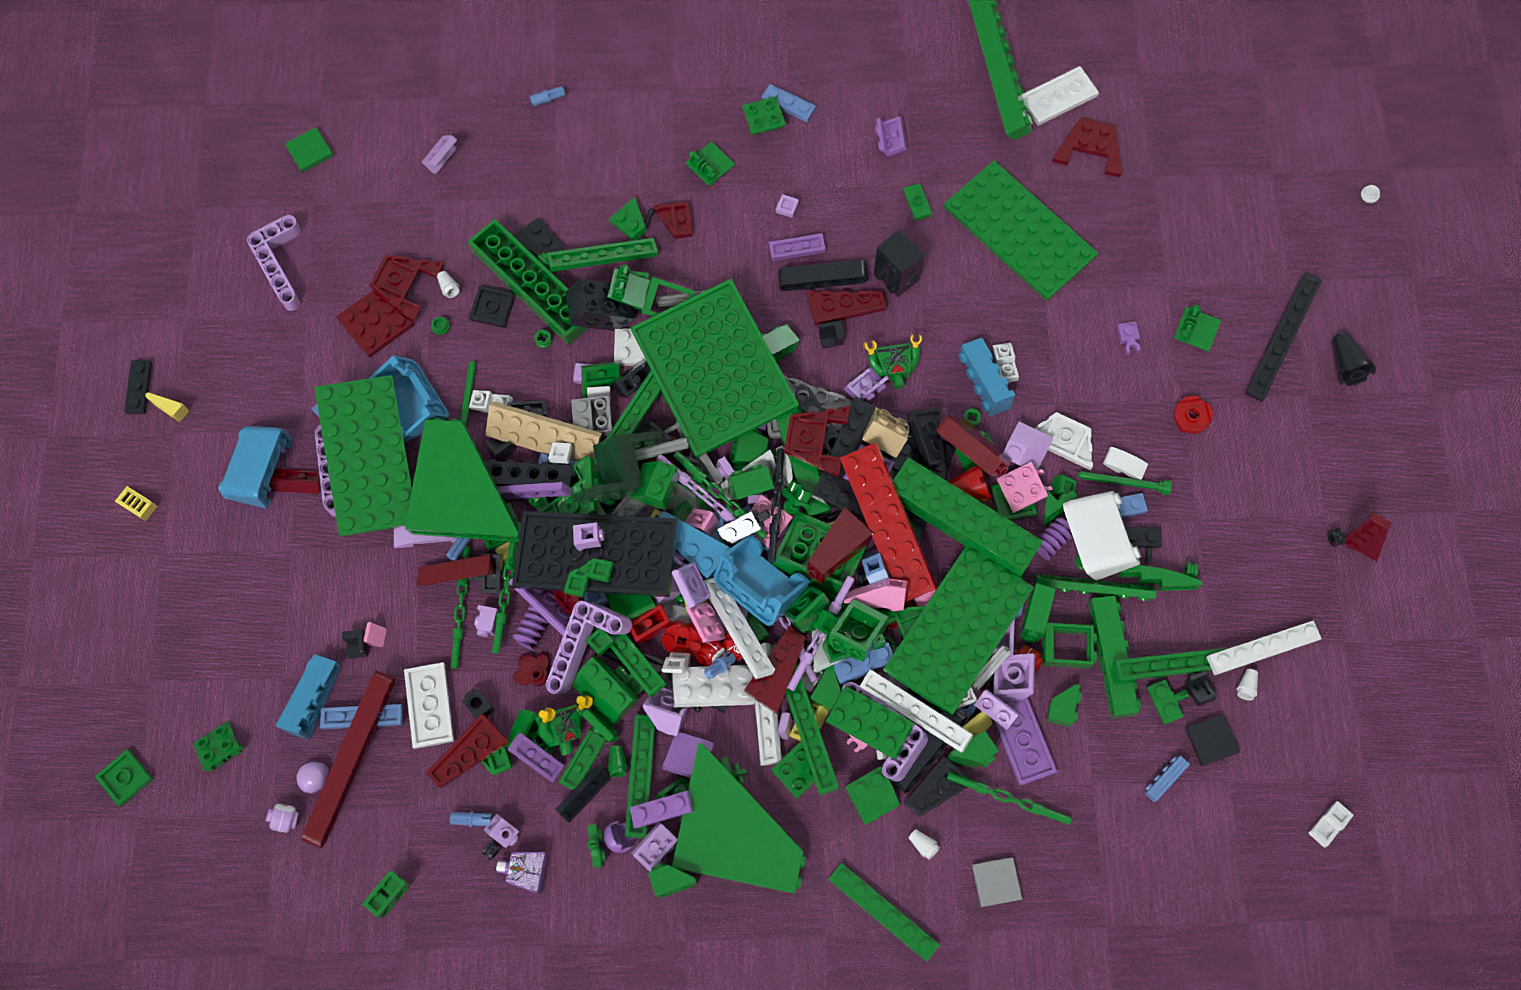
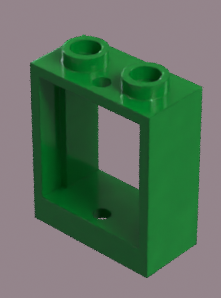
M651 277L644 308L640 310V313L650 317L659 314L650 311L658 285L688 294L686 300L694 297L695 291Z
M1038 583L1034 586L1028 599L1019 637L1023 638V641L1038 643L1044 635L1056 591L1055 588Z
M852 599L830 632L828 644L836 650L847 653L853 659L864 662L885 630L888 616ZM850 617L874 629L864 645L840 633Z
M1047 623L1045 633L1042 636V666L1090 669L1097 662V652L1094 651V644L1097 642V632H1094V626ZM1054 633L1085 635V661L1054 659Z

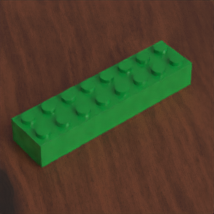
M495 218L467 241L471 252L568 346L588 329L587 327L572 326L570 324L566 298L568 288ZM595 318L589 319L586 322L595 323Z
M909 457L893 480L905 509L964 546L972 547L1019 578L1043 542L1038 537Z

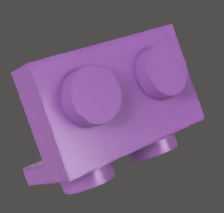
M898 116L885 122L881 118L876 119L877 126L875 128L880 138V141H878L880 151H883L889 157L907 150L902 118Z
M869 367L850 382L844 390L853 399L857 397L868 403L875 397V392L881 393L887 387L885 383L889 380V377L885 376L881 379Z

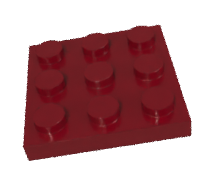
M374 290L336 316L338 321L369 358L414 326L410 320Z

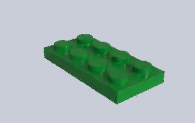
M847 686L843 688L826 720L831 725L894 760L898 758L915 726L914 722Z

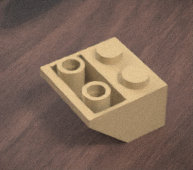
M876 408L863 433L862 440L869 444L877 442L879 449L896 458L908 439L910 425L901 418L897 419L891 416L887 410Z

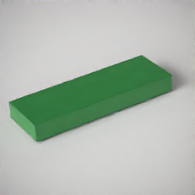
M589 729L559 783L574 790L589 773L607 740L602 735H598Z

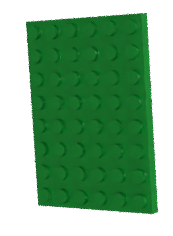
M732 279L630 328L696 458L799 408V403Z

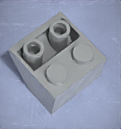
M609 396L571 400L573 425L602 433L601 438L611 432L612 422Z

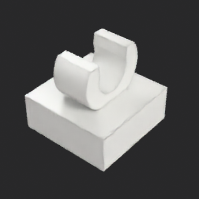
M553 442L548 457L551 463L569 464L573 449L570 443Z

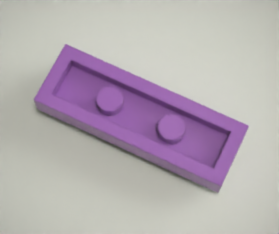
M822 233L769 242L772 261L825 253L826 250Z
M521 733L517 735L507 749L552 783L564 767L563 764Z
M689 791L630 807L634 828H640L694 812Z

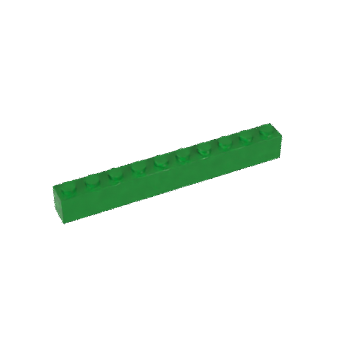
M968 0L1006 135L1014 141L1033 132L1031 127L1033 122L1030 115L1027 114L1028 105L1022 96L1024 94L1023 88L1018 83V79H1020L1019 74L1013 66L1015 60L1009 52L1011 46L1005 38L1007 33L1001 24L1002 16L997 11L998 2L997 0Z

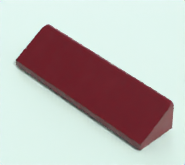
M275 468L268 485L271 491L319 494L321 491L319 471Z
M491 554L419 567L417 587L494 574Z

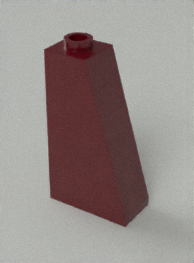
M946 416L936 429L941 436L990 476L1000 477L1007 472L1011 461L965 418Z
M846 507L841 511L808 562L807 571L809 576L814 580L816 579L820 584L871 542L873 533Z

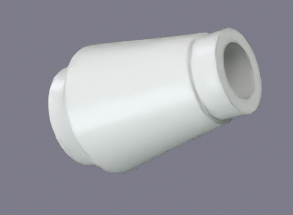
M446 271L438 273L437 279L442 294L448 298L457 296L459 285Z
M1247 669L1237 687L1238 696L1244 700H1253L1257 696L1258 672L1256 670Z
M917 829L909 836V839L923 858L926 857L930 860L940 849L935 840L919 832Z

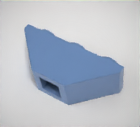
M877 548L863 554L862 563L870 584L890 578Z

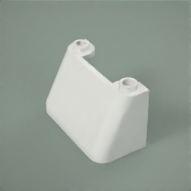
M1113 491L1063 503L1064 512L1086 573L1096 581L1140 564V551L1137 546L1134 547L1130 543L1118 510L1120 509V504H1122L1121 498L1118 493Z

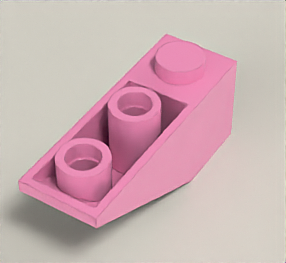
M887 578L849 591L844 599V603L850 604L852 599H855L873 609L904 610L907 581Z

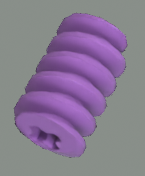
M1057 518L1055 523H1051L1049 528H1046L1044 533L1039 535V539L1043 542L1037 552L1048 561L1051 559L1048 553L1056 554L1054 548L1057 550L1061 549L1059 543L1066 545L1067 542L1064 538L1072 539L1068 521L1063 518Z
M529 606L528 611L530 613L524 614L526 620H521L520 622L523 627H517L519 634H514L513 638L521 646L534 650L530 644L538 643L534 637H541L538 630H545L541 624L549 622L533 606Z

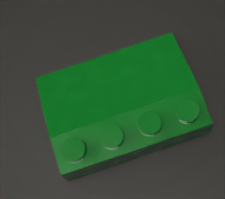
M798 511L777 550L776 562H773V566L790 576L794 573H800L810 580L809 584L837 596L847 576L854 578L867 546L820 584L816 579L814 580L809 576L807 566L810 558L832 525Z

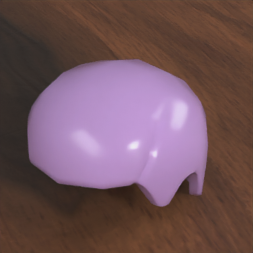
M306 763L299 769L296 776L299 788L306 793H317L325 784L330 772L329 768L324 763Z

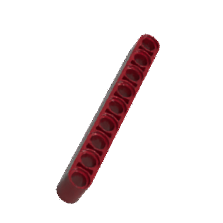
M377 670L373 673L301 837L303 842L318 848H322L325 845L396 681L395 677Z

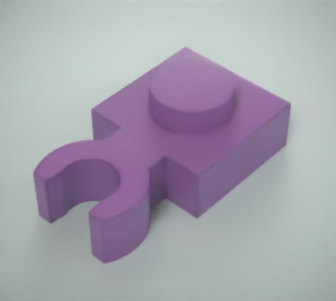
M1136 322L1118 324L1116 328L1120 344L1126 343L1125 354L1129 355L1130 348H1134L1136 354H1138L1140 345L1137 341H1139L1140 336Z

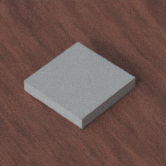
M1013 857L972 865L980 907L1022 900Z

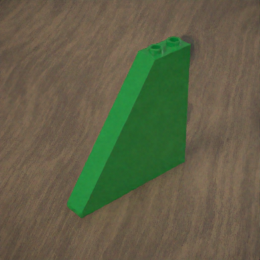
M440 418L425 419L405 530L411 535L519 542L520 531L468 428L458 419H451L450 421H444Z
M698 743L688 789L694 812L683 815L672 867L795 894V890L800 889L802 876H798L800 868H804L806 861L803 850L703 743Z

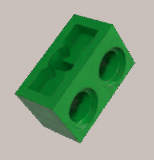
M390 870L362 905L377 918L384 919L411 884L398 873Z

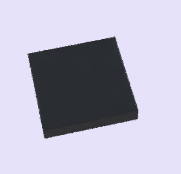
M479 286L469 320L505 328L515 294Z
M1224 714L1185 728L1201 766L1240 753Z

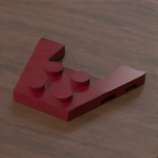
M1081 117L1055 153L1052 162L1068 166L1072 150L1108 158L1104 174L1120 178L1122 168L1116 126Z
M385 255L370 282V288L414 323L421 311V306L405 300V297L418 272L437 279V275L441 272L444 262H428L426 259H420L419 261L411 260L409 257Z
M843 406V408L835 410L833 408L826 409V411L817 413L813 411L790 415L784 453L839 477L842 463L840 457L824 456L822 453L827 423L848 425L850 406Z

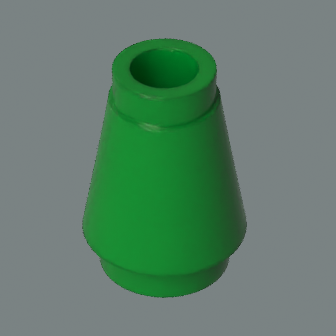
M612 746L609 752L608 772L611 777L625 776L628 767L622 746Z

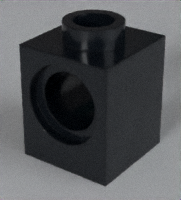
M478 688L475 691H469L464 696L465 699L462 700L475 719L481 714H485L488 717L495 711L494 707ZM476 700H482V705L479 708L474 709V702Z

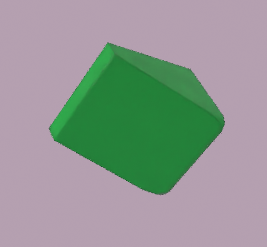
M1064 475L1055 476L1052 480L1053 491L1050 493L1060 497L1062 494H1068L1072 490L1075 492L1077 481Z

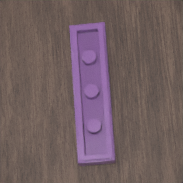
M563 482L497 486L505 500L570 496L572 493V488Z

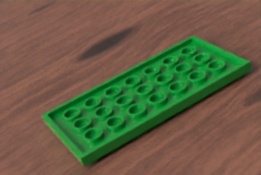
M994 160L943 205L946 211L1046 301H1049L1098 256V252Z
M392 375L315 386L339 537L405 526L412 486Z
M966 545L883 671L952 716L1034 587Z

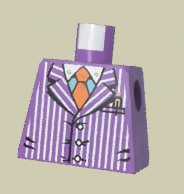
M544 852L511 853L510 862L498 861L496 872L507 874L506 883L540 894L548 854Z

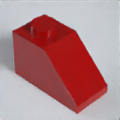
M660 604L632 621L630 631L636 642L644 644L661 634L671 621Z

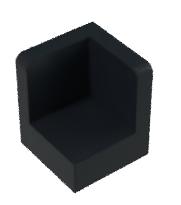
M841 321L819 325V336L823 349L844 345L845 336Z
M489 440L485 441L488 449L498 462L514 453L510 442L495 440L490 443Z
M362 629L342 632V640L347 643V657L349 659L368 657L367 644L364 642L365 632Z

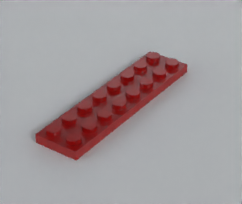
M877 442L841 457L840 460L869 530L873 533L872 537L890 578L907 581L905 602L938 589Z

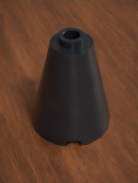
M1339 333L1334 337L1332 348L1337 380L1340 385L1342 383H1346V386L1357 385L1368 380L1367 376L1369 374H1375L1376 366L1350 334Z

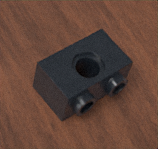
M639 361L611 381L620 397L627 398L640 388L651 369L647 361Z

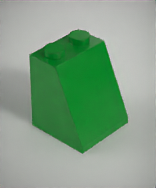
M605 594L610 608L628 617L631 622L656 607L651 596Z

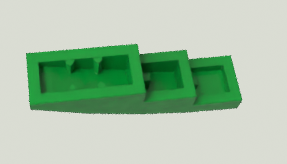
M1137 565L1117 573V578L1137 577L1138 585L1157 584L1158 591L1197 590L1202 585L1201 580L1188 575L1149 566Z

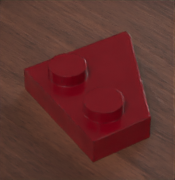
M688 202L654 206L655 213L674 239L693 237Z

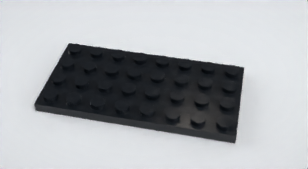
M523 511L512 587L517 589L564 591L569 573L576 568L579 569L591 559L597 558L613 562L614 567L609 583L590 579L586 590L587 593L670 597L679 521L676 518ZM597 522L600 529L604 530L605 540L601 541V547L586 548L578 551L574 545L573 526Z

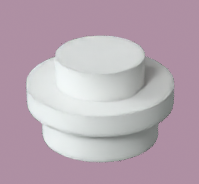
M1369 185L1362 189L1361 197L1365 202L1374 203L1379 199L1380 191L1378 187Z

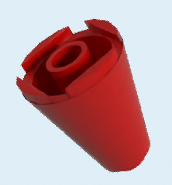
M978 465L949 481V483L980 502L991 501L981 468Z

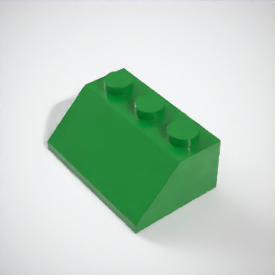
M592 657L579 670L572 684L581 696L585 697L588 695L593 699L591 706L612 728L640 700L601 657Z

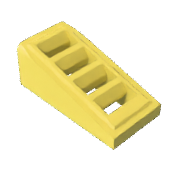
M148 392L145 395L152 404L178 422H181L189 412L182 403Z
M128 486L115 500L116 503L145 522L158 507ZM128 493H131L130 496L126 499V501L122 502L124 498L128 495ZM135 496V499L131 502V504H130V505H127V504L131 501V499ZM140 499L141 501H140V502L138 503V505L133 509L134 505H135V504L138 502V500ZM144 502H145L146 504L144 505V507L140 510V512H138V510L140 509V507H141V506L144 504Z

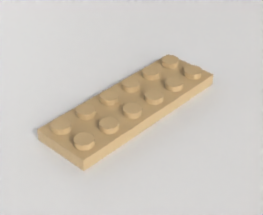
M492 401L489 405L485 436L548 455L550 454L553 442L570 443L573 447L570 460L578 462L585 456L593 459L599 450L602 433Z

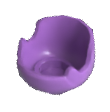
M615 821L605 828L604 841L610 850L616 853H623L635 845V838L624 837L625 823L617 824L618 821Z

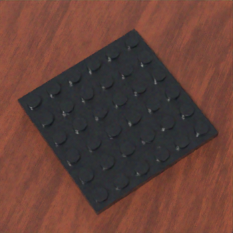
M857 397L853 399L850 405L848 425L842 424L829 456L841 458L857 451L861 444L864 446L871 445L862 440L877 407ZM911 425L909 427L908 439L896 458L880 449L882 456L895 462L890 471L892 480H894L908 457L925 467ZM941 439L944 446L945 463L927 467V469L944 479L956 447ZM841 463L839 477L822 471L811 497L839 511L846 507L858 520L867 524L850 481L843 478L846 473L843 464ZM905 509L919 543L927 522Z

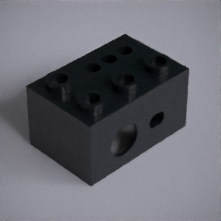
M899 229L877 246L874 275L879 281H883L890 293H894L899 297L920 280L924 254Z
M580 278L566 291L570 324L572 326L609 331L622 329L634 319L632 306L607 298L611 285L608 282ZM593 318L600 319V321L597 323L586 322L587 320Z

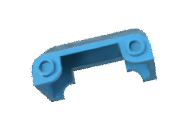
M393 355L369 377L376 378L392 375L404 443L423 433L425 419L440 418L445 420L449 416L446 407L421 367L412 359Z
M245 426L240 430L239 440L227 472L219 484V491L225 499L261 508H269L271 500L267 499V491L270 492L271 488L268 485L280 453L284 454L286 451L284 447L291 448L293 443L292 437L286 430L277 427Z
M750 534L721 555L713 578L719 588L761 622L770 626L806 590L810 580L800 573H794L788 578L761 556L763 551L762 544Z

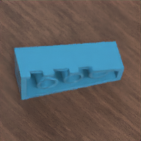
M983 338L961 345L960 352L958 353L959 359L967 368L966 374L974 383V391L982 400L983 410L988 412L989 417L1009 410L1015 398V393L1013 390H1008V381L1005 377L1001 378L998 364L992 363L993 356Z
M663 511L657 518L676 517ZM678 519L675 550L689 563L695 562L699 572L706 579H711L714 576L721 555L728 551L730 547Z
M314 654L312 659L308 661L306 670L280 716L276 727L289 734L310 740L321 715V708L325 706L341 665L336 661Z

